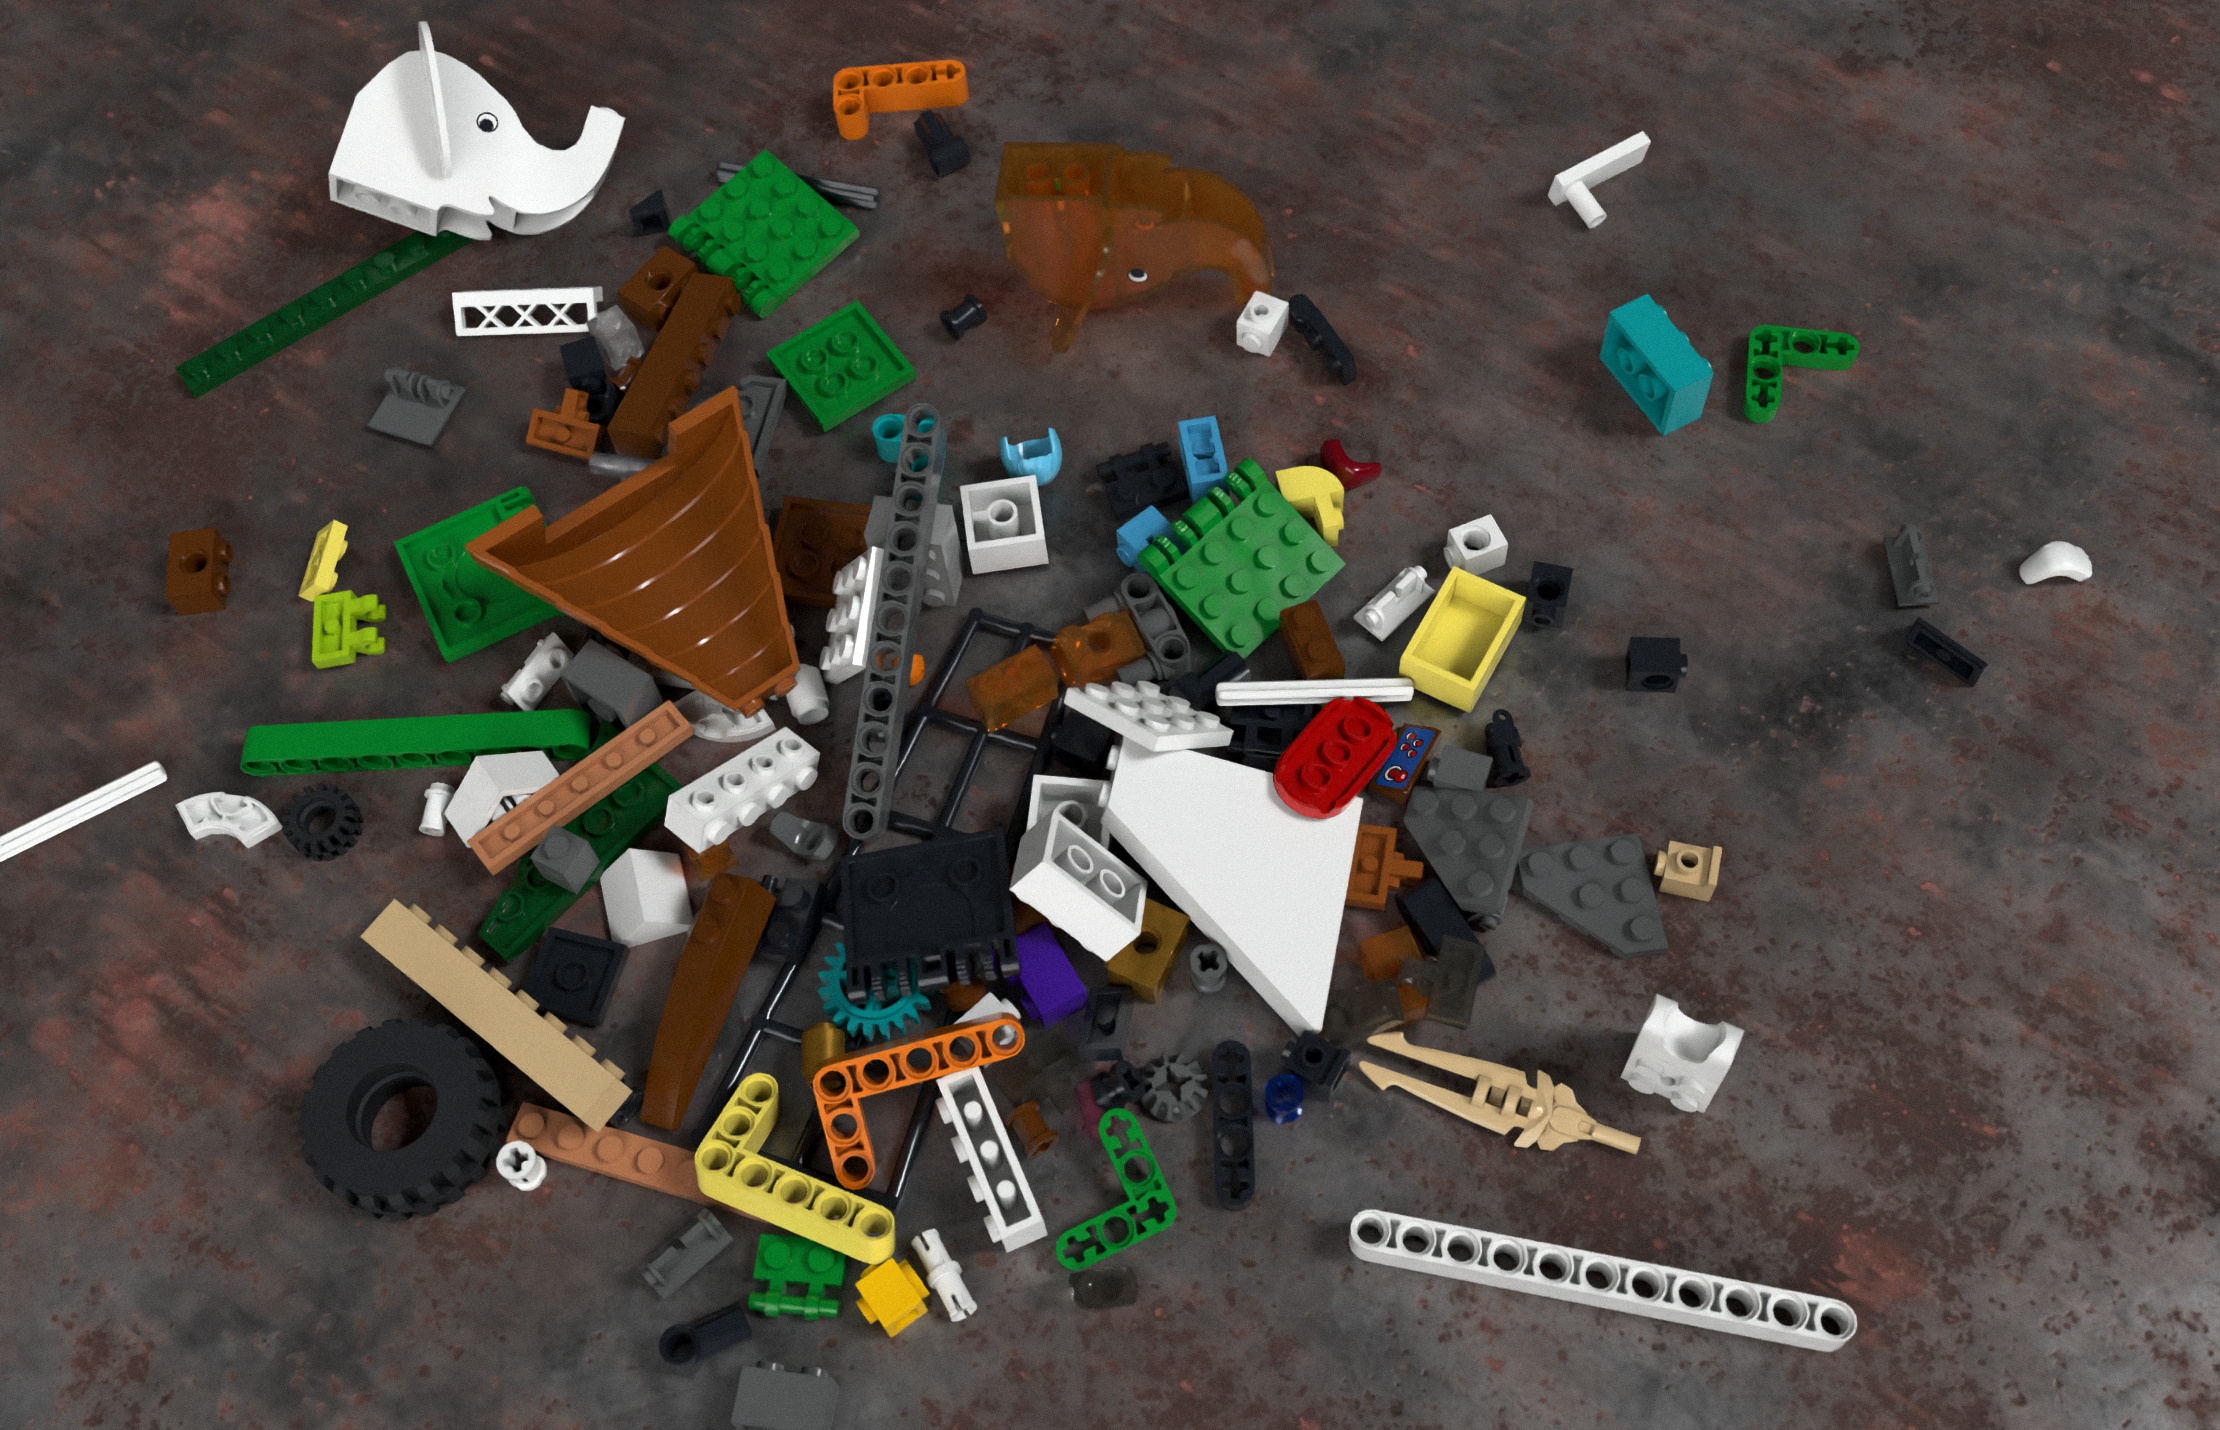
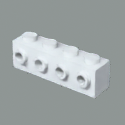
M784 727L671 794L668 798L664 826L699 854L714 844L719 845L731 833L743 826L751 825L760 815L771 808L780 807L790 796L800 790L810 788L818 776L817 767L820 752L790 729Z
M979 1066L951 1073L937 1079L936 1081L943 1097L936 1099L935 1102L944 1124L953 1121L958 1136L951 1138L960 1163L969 1160L975 1175L968 1177L967 1180L976 1202L985 1200L991 1215L983 1219L993 1243L1002 1240L1008 1253L1047 1236L1043 1218Z

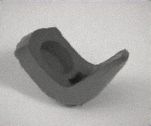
M781 811L774 815L769 825V832L787 849L800 857L810 860L827 859L836 847L839 835L838 830L828 824L812 822Z

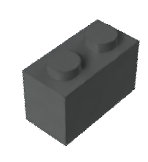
M758 1361L756 1367L742 1366L731 1423L739 1430H831L839 1386L833 1378L828 1377V1371L820 1368L802 1367L801 1373L784 1371V1365L770 1361Z

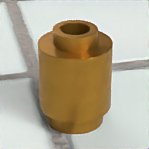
M814 1023L810 1026V1030L804 1031L801 1035L802 1076L806 1078V1086L813 1089V1079L817 1066L823 1060L845 1054V1033L842 1030L836 1029V1025L833 1023ZM829 1071L821 1077V1081L827 1089L836 1088L841 1085V1077L843 1075L837 1071Z

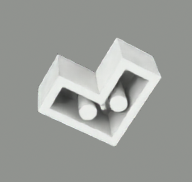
M543 751L476 756L444 814L466 847L471 848L467 840L560 775Z

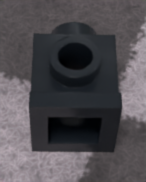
M1305 1030L1299 1040L1291 1037L1282 1052L1280 1059L1286 1062L1283 1077L1329 1102L1350 1067L1351 1052L1345 1048L1341 1050ZM1311 1054L1321 1061L1312 1064L1305 1057Z

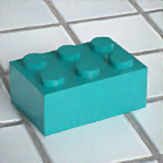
M1647 293L1610 311L1599 358L1661 435L1665 436L1701 418L1714 372L1708 360L1700 357L1690 345L1686 334L1679 331L1669 320L1665 309L1661 305H1657Z

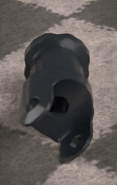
M1498 709L1492 715L1493 722L1487 724L1484 729L1487 740L1484 745L1487 754L1493 758L1496 770L1493 777L1495 784H1498L1500 787H1510L1527 781L1531 776L1529 767L1524 765L1520 752L1522 747L1521 736L1518 729L1514 726L1511 714L1504 709ZM1503 715L1506 719L1502 720L1499 716Z

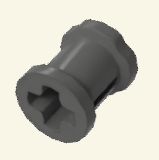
M1212 943L1197 946L1190 955V979L1192 985L1204 994L1219 992L1225 987L1228 979L1226 953L1220 946ZM1213 965L1216 966V971L1211 969ZM1201 967H1204L1207 970L1203 972L1201 971Z

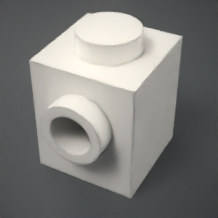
M1255 291L1236 322L1237 345L1242 346L1249 352L1260 353L1270 357L1288 327L1289 303Z

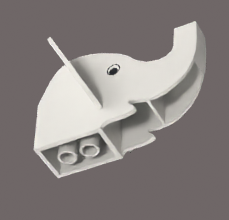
M419 21L420 50L406 52L390 62L357 94L329 170L331 201L436 236L440 231L448 230L472 239L490 240L492 233L486 224L487 222L519 235H538L557 229L570 222L592 201L604 182L612 163L625 117L619 116L616 111L610 108H597L591 105L582 135L576 145L567 150H551L537 144L522 127L516 112L508 101L486 80L464 63L444 53L434 51L427 21Z

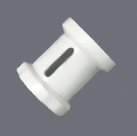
M512 1141L506 1144L499 1151L496 1158V1166L499 1173L521 1191H531L539 1187L547 1175V1165L544 1159L536 1155L534 1149L526 1142Z

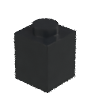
M595 336L559 346L572 389L589 393V395L605 393L607 389L605 381L609 378Z

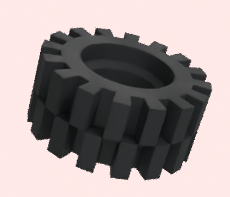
M317 783V791H314L309 785L303 788L306 793L303 797L295 793L292 799L296 803L294 806L286 803L284 810L288 815H281V823L285 826L282 827L283 834L298 852L308 859L311 856L314 861L321 862L323 855L330 861L335 859L334 852L336 851L342 856L348 853L344 848L346 844L349 843L353 847L358 841L353 835H362L363 828L359 823H364V820L360 814L361 810L343 789L340 790L334 784H330L329 788H327L324 783ZM327 811L336 813V818L328 829L320 833H310V824L318 815Z

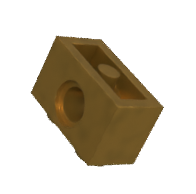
M1145 898L1140 935L1107 962L1105 961L1104 966L1107 967L1109 984L1115 987L1131 986L1135 996L1155 1004L1191 934L1190 917ZM1142 944H1152L1156 947L1150 954H1140L1136 951V948Z

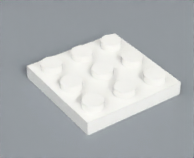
M872 546L851 563H848L841 571H837L832 592L837 594L835 609H830L826 621V631L831 632L828 647L824 646L819 661V668L824 670L822 678L824 682L839 684L866 669L884 553L882 548Z
M1137 681V685L1112 682L1111 686L1087 683L1085 687L1068 688L1063 702L1153 752L1229 746L1233 735V730L1219 723L1220 718L1208 712H1197L1189 708L1190 703L1187 700L1176 696H1166L1159 692L1160 687L1147 681Z

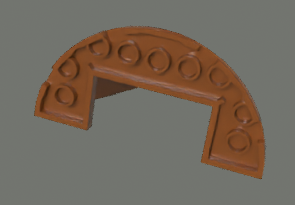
M732 385L668 423V454L546 528H544L542 514L532 504L464 546L477 565L511 581L524 591L555 606L558 611L601 632L604 637L645 657L649 663L692 684L691 686L736 713H742L745 719H748L760 712L765 707L764 701L774 694L782 697L798 685L794 677L800 670V664L791 625L787 618L780 573L776 569L769 525L765 522L748 431L744 428L740 398L738 396L739 391Z

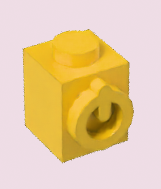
M892 1257L885 1263L872 1264L862 1272V1279L855 1284L863 1296L856 1301V1304L870 1324L879 1320L891 1338L928 1312L922 1300L930 1294L906 1259L897 1264Z

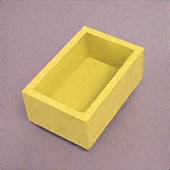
M1453 566L1401 656L1398 678L1409 677L1412 679L1415 689L1470 714L1522 621L1526 597Z

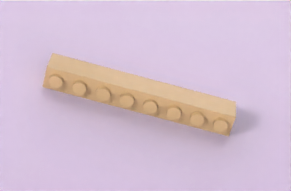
M394 898L360 937L598 1133L633 1092L620 1081L625 1073L606 1057L599 1064L592 1058V1055L597 1050L577 1034L572 1040L568 1039L563 1035L568 1027L549 1011L542 1018L535 1012L540 1004L521 989L515 995L508 990L512 982L494 967L486 973L480 968L485 960L472 949L465 946L459 951L454 947L459 939L439 924L433 930L427 925L432 920L427 913L414 903L407 909Z

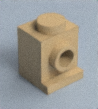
M1669 841L1666 852L1658 851L1654 867V875L1661 876L1659 892L1709 902L1717 885L1722 847L1713 846V849Z

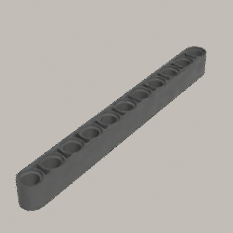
M925 402L911 406L904 418L842 818L845 832L849 836L867 843L881 839L888 826L947 439V424L932 404ZM926 418L935 419L934 426L930 431L925 433L918 432V426L922 420ZM920 457L929 458L928 465L924 470L920 472L912 471V465L916 459ZM918 495L923 497L922 505L917 510L906 511L907 501L911 497ZM907 535H916L917 541L915 546L908 551H901V540ZM901 574H910L911 581L908 587L902 591H895V579ZM896 613H903L904 623L901 628L896 631H889L888 621L890 617ZM889 653H897L898 663L895 668L890 671H883V658ZM884 692H890L892 703L889 708L884 711H877L875 705L877 697ZM878 732H884L886 736L884 747L877 752H872L869 747L871 737ZM871 772H877L880 777L878 787L872 792H865L863 788L864 778ZM870 812L873 816V826L868 832L860 833L857 828L858 818L862 814Z

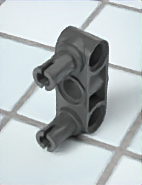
M1145 572L1130 573L1124 578L1121 586L1112 591V596L1082 608L1084 620L1090 631L1121 617L1123 620L1128 619L1140 646L1145 651V657L1115 669L1118 682L1128 685H1137V681L1148 682L1152 679L1176 682L1181 676L1191 671L1189 640L1183 632L1173 608L1165 600L1155 580ZM1136 595H1145L1144 598H1133ZM1169 655L1181 656L1178 659L1174 660L1166 658Z

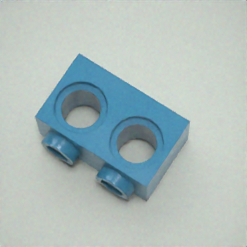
M1216 416L1179 421V449L1192 505L1201 497L1208 498L1207 492L1212 487L1218 486L1230 497V489L1224 482V476L1229 472Z

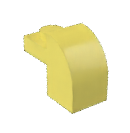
M1299 466L1275 471V488L1304 519L1314 517L1318 534L1330 547L1338 546V532L1344 529L1341 512L1343 511L1344 488L1341 482L1329 471L1314 466Z

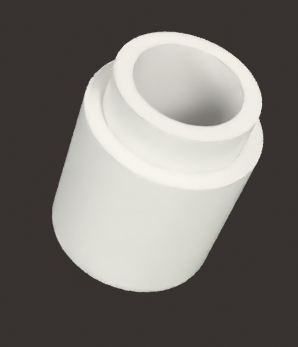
M800 664V670L794 677L798 685L786 694L791 713L798 719L799 723L804 725L815 724L828 716L830 701L819 669L808 664Z

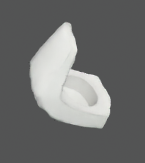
M2062 541L2050 542L2041 546L2020 565L2019 569L2020 576L2026 584H2034L2055 576H2067L2081 582L2090 578L2093 573L2091 561L2084 550Z

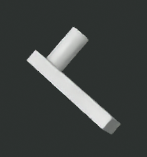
M1642 131L1555 175L1548 197L1555 206L1569 200L1590 229L1598 226L1606 219L1607 214L1588 189L1641 163L1651 141Z

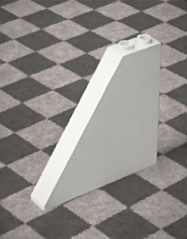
M1123 736L1120 745H1112L1108 755L1106 769L1112 770L1110 783L1103 781L1097 800V806L1104 807L1100 820L1101 824L1176 905L1190 917V920L1213 944L1220 946L1225 951L1226 959L1300 1038L1305 1030L1317 1036L1322 1030L1363 798L1356 797L1344 812L1335 817L1326 819L1310 818L1295 812L1281 800L1274 787L1273 773L1187 749L1153 752Z

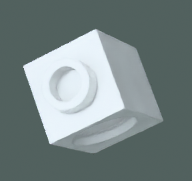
M1489 514L1450 529L1448 531L1447 545L1443 551L1446 562L1451 569L1455 566L1473 575H1479L1505 565L1508 542L1492 515ZM1468 547H1475L1479 550H1470Z

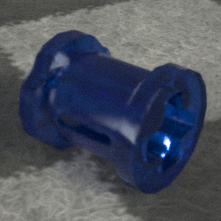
M1290 1074L1273 1076L1265 1087L1267 1116L1273 1122L1281 1125L1293 1123L1300 1118L1303 1112L1302 1102L1304 1099L1302 1083ZM1287 1094L1292 1096V1102L1285 1100L1282 1104L1277 1103V1097L1283 1099Z

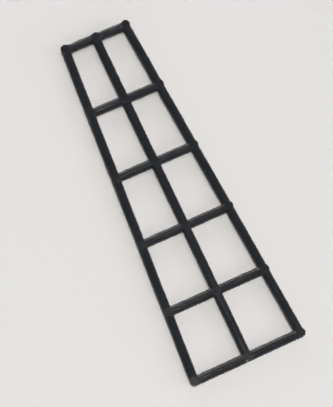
M976 607L969 611V617L924 702L919 705L918 713L900 745L893 792L930 723L973 735V740L937 823L890 809L888 826L929 838V841L968 834L952 829V826L989 740L1033 753L1034 755L1007 833L1011 872L1016 862L1020 839L1024 835L1028 822L1033 776L1044 775L1048 760L1053 753L1050 738L1055 726L1062 721L1067 706L1063 703L1068 688H1073L1082 658L1086 654L1085 640L1081 637L1072 638L1034 627L1030 622L1020 623L992 615ZM982 627L1016 637V640L981 721L938 709ZM1031 642L1068 652L1039 739L996 726ZM870 812L864 813L857 826L860 833L868 832L873 826V816ZM851 837L841 857L861 854L867 842ZM840 860L825 886L828 891L801 964L784 963L758 1014L752 1018L751 1027L698 1127L691 1133V1141L697 1148L737 1090L765 1035L802 1048L801 1035L804 1030L774 1021V1018L822 927L844 933L843 915L831 912L842 891ZM980 969L973 975L977 976V974H979ZM865 1004L857 1005V1008L864 1010ZM948 1008L942 1027L953 1025L964 1015L965 1010L955 1012ZM863 1029L854 1038L850 1037L848 1031H846L845 1053L860 1050L858 1046L864 1034ZM955 1039L951 1042V1044H950V1046H949V1048H950L951 1051H952V1048H953ZM873 1059L864 1066V1069L884 1076L889 1071L888 1065L879 1059ZM844 1076L841 1077V1085L844 1081ZM943 1076L911 1084L920 1087L921 1091L886 1194L867 1187L854 1190L846 1188L839 1183L836 1176L807 1167L823 1130L817 1102H815L791 1160L761 1150L758 1151L757 1155L881 1205L895 1216L901 1210L900 1204L937 1093L940 1090L936 1080ZM841 1085L830 1090H838L841 1088Z

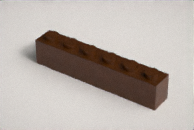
M692 273L607 427V431L618 454L653 460L659 459L664 447L668 445V423L685 414L686 406L691 396L698 390L700 380L707 366L711 365L717 347L721 340L726 337L728 327L734 315L738 314L740 310L741 297L736 291L732 277Z

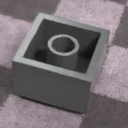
M590 639L560 673L579 710L587 712L593 720L600 724L605 719L620 733L664 703V694L656 686L653 672L639 662L635 665L625 660L623 654L610 644H606L603 647Z

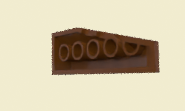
M718 871L709 881L677 953L668 996L657 1031L647 1075L640 1121L674 1132H677L777 899L752 878Z

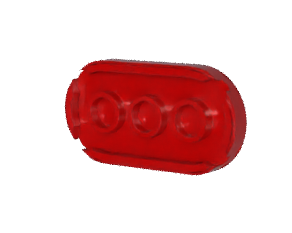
M1344 697L1331 700L1282 753L1274 769L1273 782L1277 794L1288 807L1310 818L1326 819L1341 814L1353 802L1388 760L1397 743V733L1394 735L1392 728L1394 723L1391 717L1376 703L1360 697H1354L1353 700H1343Z

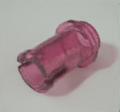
M1090 1081L1077 1086L1074 1089V1095L1077 1098L1084 1120L1082 1131L1084 1134L1089 1135L1090 1140L1097 1141L1100 1140L1097 1131L1098 1122L1106 1112L1095 1101ZM1115 1117L1110 1118L1111 1126L1106 1129L1108 1136H1111L1115 1131L1113 1127L1116 1124Z

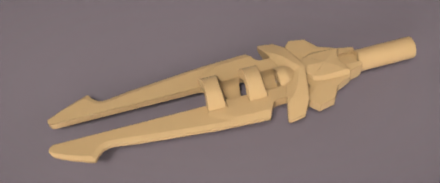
M1403 1032L1370 1035L1367 1038L1368 1043L1477 1081L1474 1093L1470 1098L1375 1064L1361 1061L1359 1063L1360 1069L1381 1090L1397 1085L1466 1120L1506 1135L1513 1127L1523 1128V1132L1514 1143L1516 1147L1528 1148L1537 1141L1540 1150L1554 1151L1563 1143L1577 1142L1578 1140H1594L1634 1155L1637 1154L1641 1142L1640 1137L1597 1123L1576 1102L1573 1089L1563 1083L1553 1087L1551 1077L1541 1070L1537 1071V1089L1527 1084L1524 1071L1449 1052L1413 1046L1406 1042ZM1492 1086V1088H1491V1093H1490V1097H1489V1099H1488V1101H1487V1103H1486V1098H1487L1488 1091H1489L1490 1087ZM1507 1091L1504 1104L1501 1108L1502 1099L1504 1097L1505 1092ZM1522 1096L1519 1110H1518V1112L1516 1113V1108H1517L1519 1099H1520V1097Z

